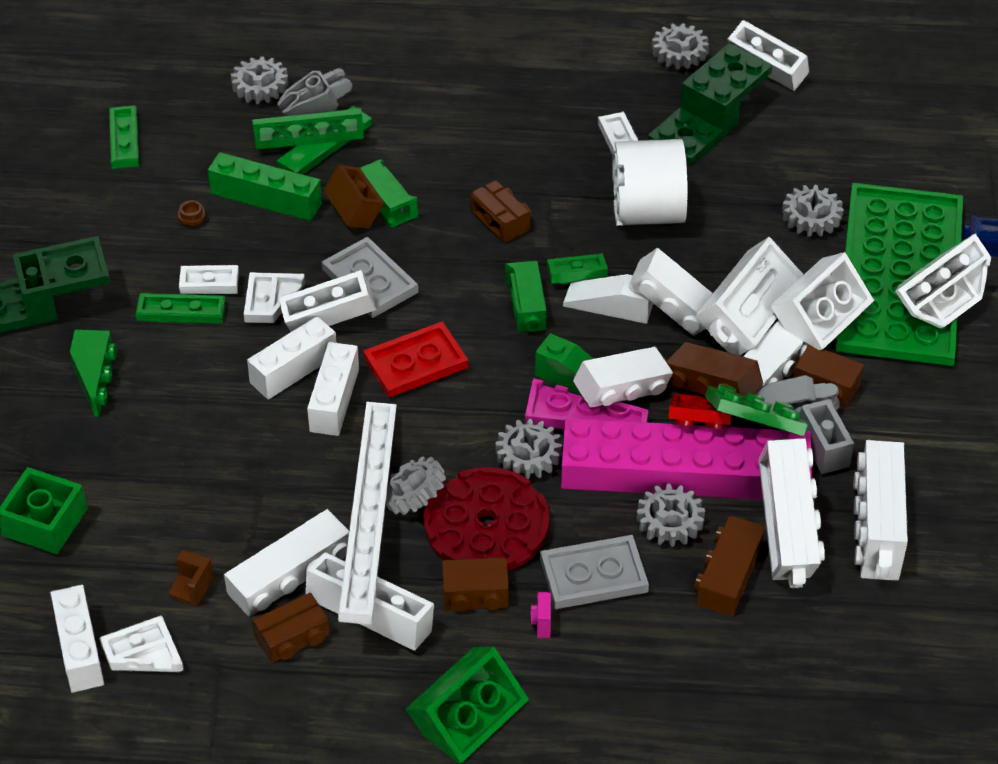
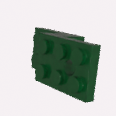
M731 43L727 44L682 83L680 108L648 134V140L682 139L685 148L686 165L692 166L738 125L740 101L772 73L773 65Z
M95 236L12 254L18 278L0 282V333L58 320L53 296L110 284V277L99 237ZM73 264H81V266L77 268L70 267Z

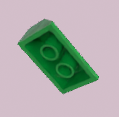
M473 647L406 708V711L425 738L454 761L462 763L529 699L495 647Z

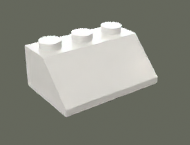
M844 252L819 260L770 306L786 331L814 348L822 350L861 314L874 299Z

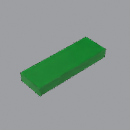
M136 106L109 108L112 169L139 167Z
M140 293L136 319L137 321L223 324L226 296Z

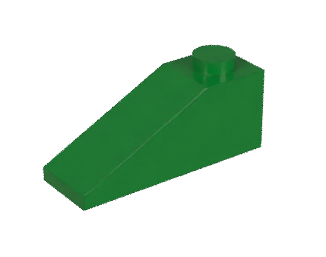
M550 333L535 353V376L553 384L568 387L569 391L582 396L573 380L582 362L594 358L577 344Z

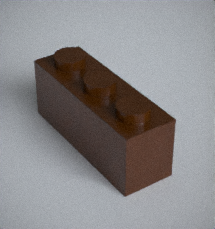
M685 342L666 361L673 372L670 377L671 386L703 395L706 394L708 385L717 388L719 384L728 385L735 388L736 393L746 396L748 392L755 393L763 385L758 360Z
M729 515L725 526L720 525L718 527L714 543L717 545L714 550H708L704 562V567H707L705 573L699 572L694 584V591L698 592V606L734 616L762 549L766 526Z

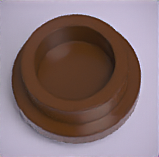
M195 200L182 203L177 213L178 220L188 226L200 224L206 217L204 207Z

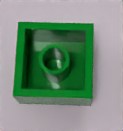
M27 467L0 506V530L2 536L58 554L88 509L83 485Z

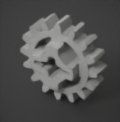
M683 23L680 26L671 24L670 29L662 27V31L656 32L655 38H653V56L658 57L659 63L666 61V67H670L672 64L675 65L676 69H679L680 66L690 69V64L699 66V61H705L708 54V37L703 36L702 30L694 31L695 26L693 25L689 28H685Z
M252 57L250 58V63L242 61L241 67H234V73L231 74L233 92H237L238 98L245 96L246 102L255 99L256 104H259L260 100H265L269 103L271 97L279 99V93H285L286 87L289 86L287 68H283L282 62L275 64L274 58L265 61L264 57H260L259 60L255 61Z
M803 185V191L794 188L793 194L786 195L782 208L783 220L788 221L789 228L796 226L797 233H801L804 230L807 231L808 236H811L812 232H817L819 236H822L824 230L832 233L833 227H839L840 220L843 217L842 200H837L836 193L829 195L828 188L820 191L818 190V185H814L813 189Z
M528 419L527 424L523 425L520 420H517L516 427L513 428L510 425H506L505 433L499 432L498 441H496L497 462L503 463V469H513V472L520 474V472L524 473L527 479H529L531 473H535L540 478L542 470L551 473L552 465H559V456H562L560 435H554V428L552 426L545 429L543 421L533 425L532 419Z
M421 457L416 463L414 460H410L409 463L400 466L399 473L390 475L391 479L387 486L385 505L396 515L399 512L406 515L409 509L416 512L417 509L428 505L427 500L429 498H436L438 496L436 494L437 490L444 487L441 483L446 480L444 469L433 457L427 460L425 457Z
M667 484L666 490H662L657 485L655 486L654 494L646 491L644 500L639 499L636 518L640 522L639 530L647 531V539L649 540L657 537L659 545H662L665 540H668L671 546H675L676 540H680L685 545L687 544L688 536L696 539L698 530L703 529L705 508H701L702 500L701 498L694 499V491L692 490L684 493L682 485L677 490H673L671 484Z

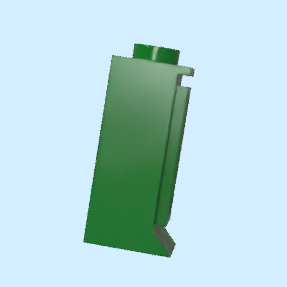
M382 159L360 168L384 201L379 214L390 228L418 217L417 197L410 196L387 167H383Z
M538 262L505 263V283L510 286L517 333L546 330V306Z

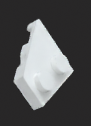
M250 273L244 321L274 323L282 313L279 298L300 291L305 285V274Z
M162 615L99 638L111 670L180 672L184 670Z

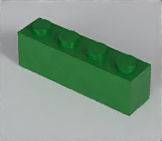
M219 152L208 169L210 191L213 195L308 221L313 219L322 204L320 179L221 152Z

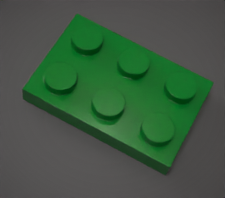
M719 384L718 388L708 385L705 398L716 410L804 436L808 424L800 418L799 412L792 410V405L781 401H776L775 405L765 402L764 397L751 392L743 396L736 393L735 388L724 384Z

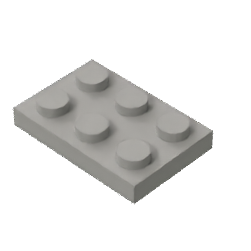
M368 237L322 261V270L332 280L362 270L370 285L376 306L375 311L367 313L371 318L378 316L418 293V284Z
M633 535L540 551V560L555 609L647 593L649 590V583Z

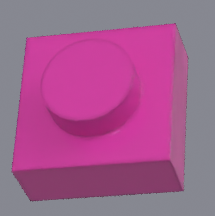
M538 592V605H531V625H537V638H550L551 592Z

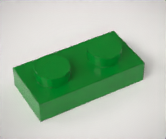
M603 254L547 259V270L551 284H568L575 281L608 277V267Z

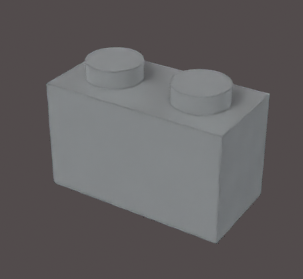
M827 399L801 406L800 418L808 424L806 431L811 432L813 459L821 474L850 467L854 442L831 400Z

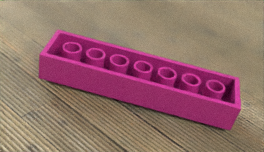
M565 418L561 489L645 493L648 491L654 494L655 486L658 485L662 490H666L667 484H671L673 490H677L682 485L684 493L691 490L694 491V496L763 500L758 458L767 441L806 438V446L811 448V432L805 431L804 436L785 430L737 427L715 429L701 425L687 426ZM809 467L810 479H812V467Z

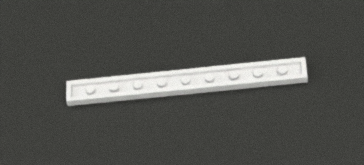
M366 402L338 622L372 625L397 404Z

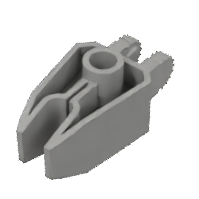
M340 68L334 69V71H330L325 75H322L320 71H312L288 88L277 104L284 116L335 111L338 106L336 99L348 93L353 86L351 81L345 78L346 74Z
M806 375L769 383L754 393L764 397L765 402L775 405L776 401L792 405V410L799 413L801 412V406L827 399L831 400L835 410H838L840 405L837 398L839 396L838 386L832 383L813 384V378Z

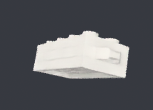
M768 237L745 253L695 317L728 353L740 356L755 347L777 319L770 305L804 274L776 243Z
M806 438L767 441L758 459L772 580L788 579L790 588H801L803 584H806V578H810L825 557L823 542L818 541L817 529L821 527L819 510H814L813 498L817 497V486L815 479H810L809 467H813L812 449L806 446Z
M866 440L864 452H858L857 471L860 472L854 473L853 489L857 490L859 495L855 496L854 515H858L859 520L855 521L854 539L858 540L859 546L855 548V565H860L861 578L899 581L907 547L904 443Z

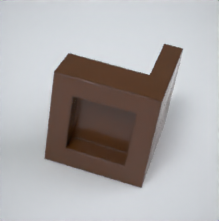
M181 550L176 558L179 575L169 590V597L197 607L214 578L211 559Z

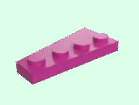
M533 378L525 414V424H527L528 419H532L533 425L543 421L544 427L552 426L557 429H565V418L647 423L648 410L622 402L590 408L583 396L569 393L568 387L556 385L555 388L544 386L543 380Z

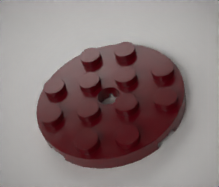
M479 467L461 471L458 473V477L447 483L442 482L444 487L437 490L436 494L438 496L436 498H429L428 505L425 506L424 529L426 538L433 551L442 560L506 558L507 571H510L525 564L540 551L549 531V509L543 494H539L530 485V481L527 478L506 469ZM489 516L494 521L484 526V523L480 522L479 519Z

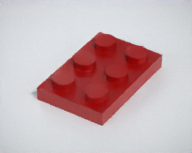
M443 321L363 350L364 360L388 398L469 368L467 357Z
M674 393L669 407L668 419H675V424L690 426L693 425V421L706 422L705 426L708 428L723 429L724 424H731L732 415L716 410L705 396Z

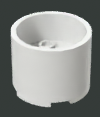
M683 140L615 141L612 156V179L614 181V198L616 199L614 200L616 225L685 223L687 214V167Z

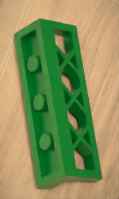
M361 109L253 119L256 150L364 139Z

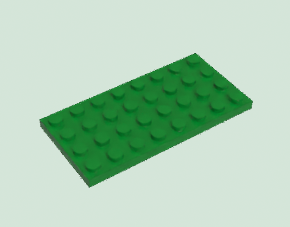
M852 183L845 253L874 301L837 335L835 352L948 366L954 365L957 318L940 329L913 317L895 290L902 282L961 242L963 195Z

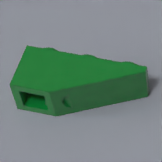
M75 330L70 348L73 369L94 417H99L101 406L107 403L106 383H111L112 380L111 361L116 360L117 344L112 343L110 331Z

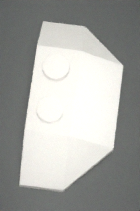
M973 234L902 282L895 292L911 316L941 329L982 299L987 279V267L990 266L991 256L977 235Z

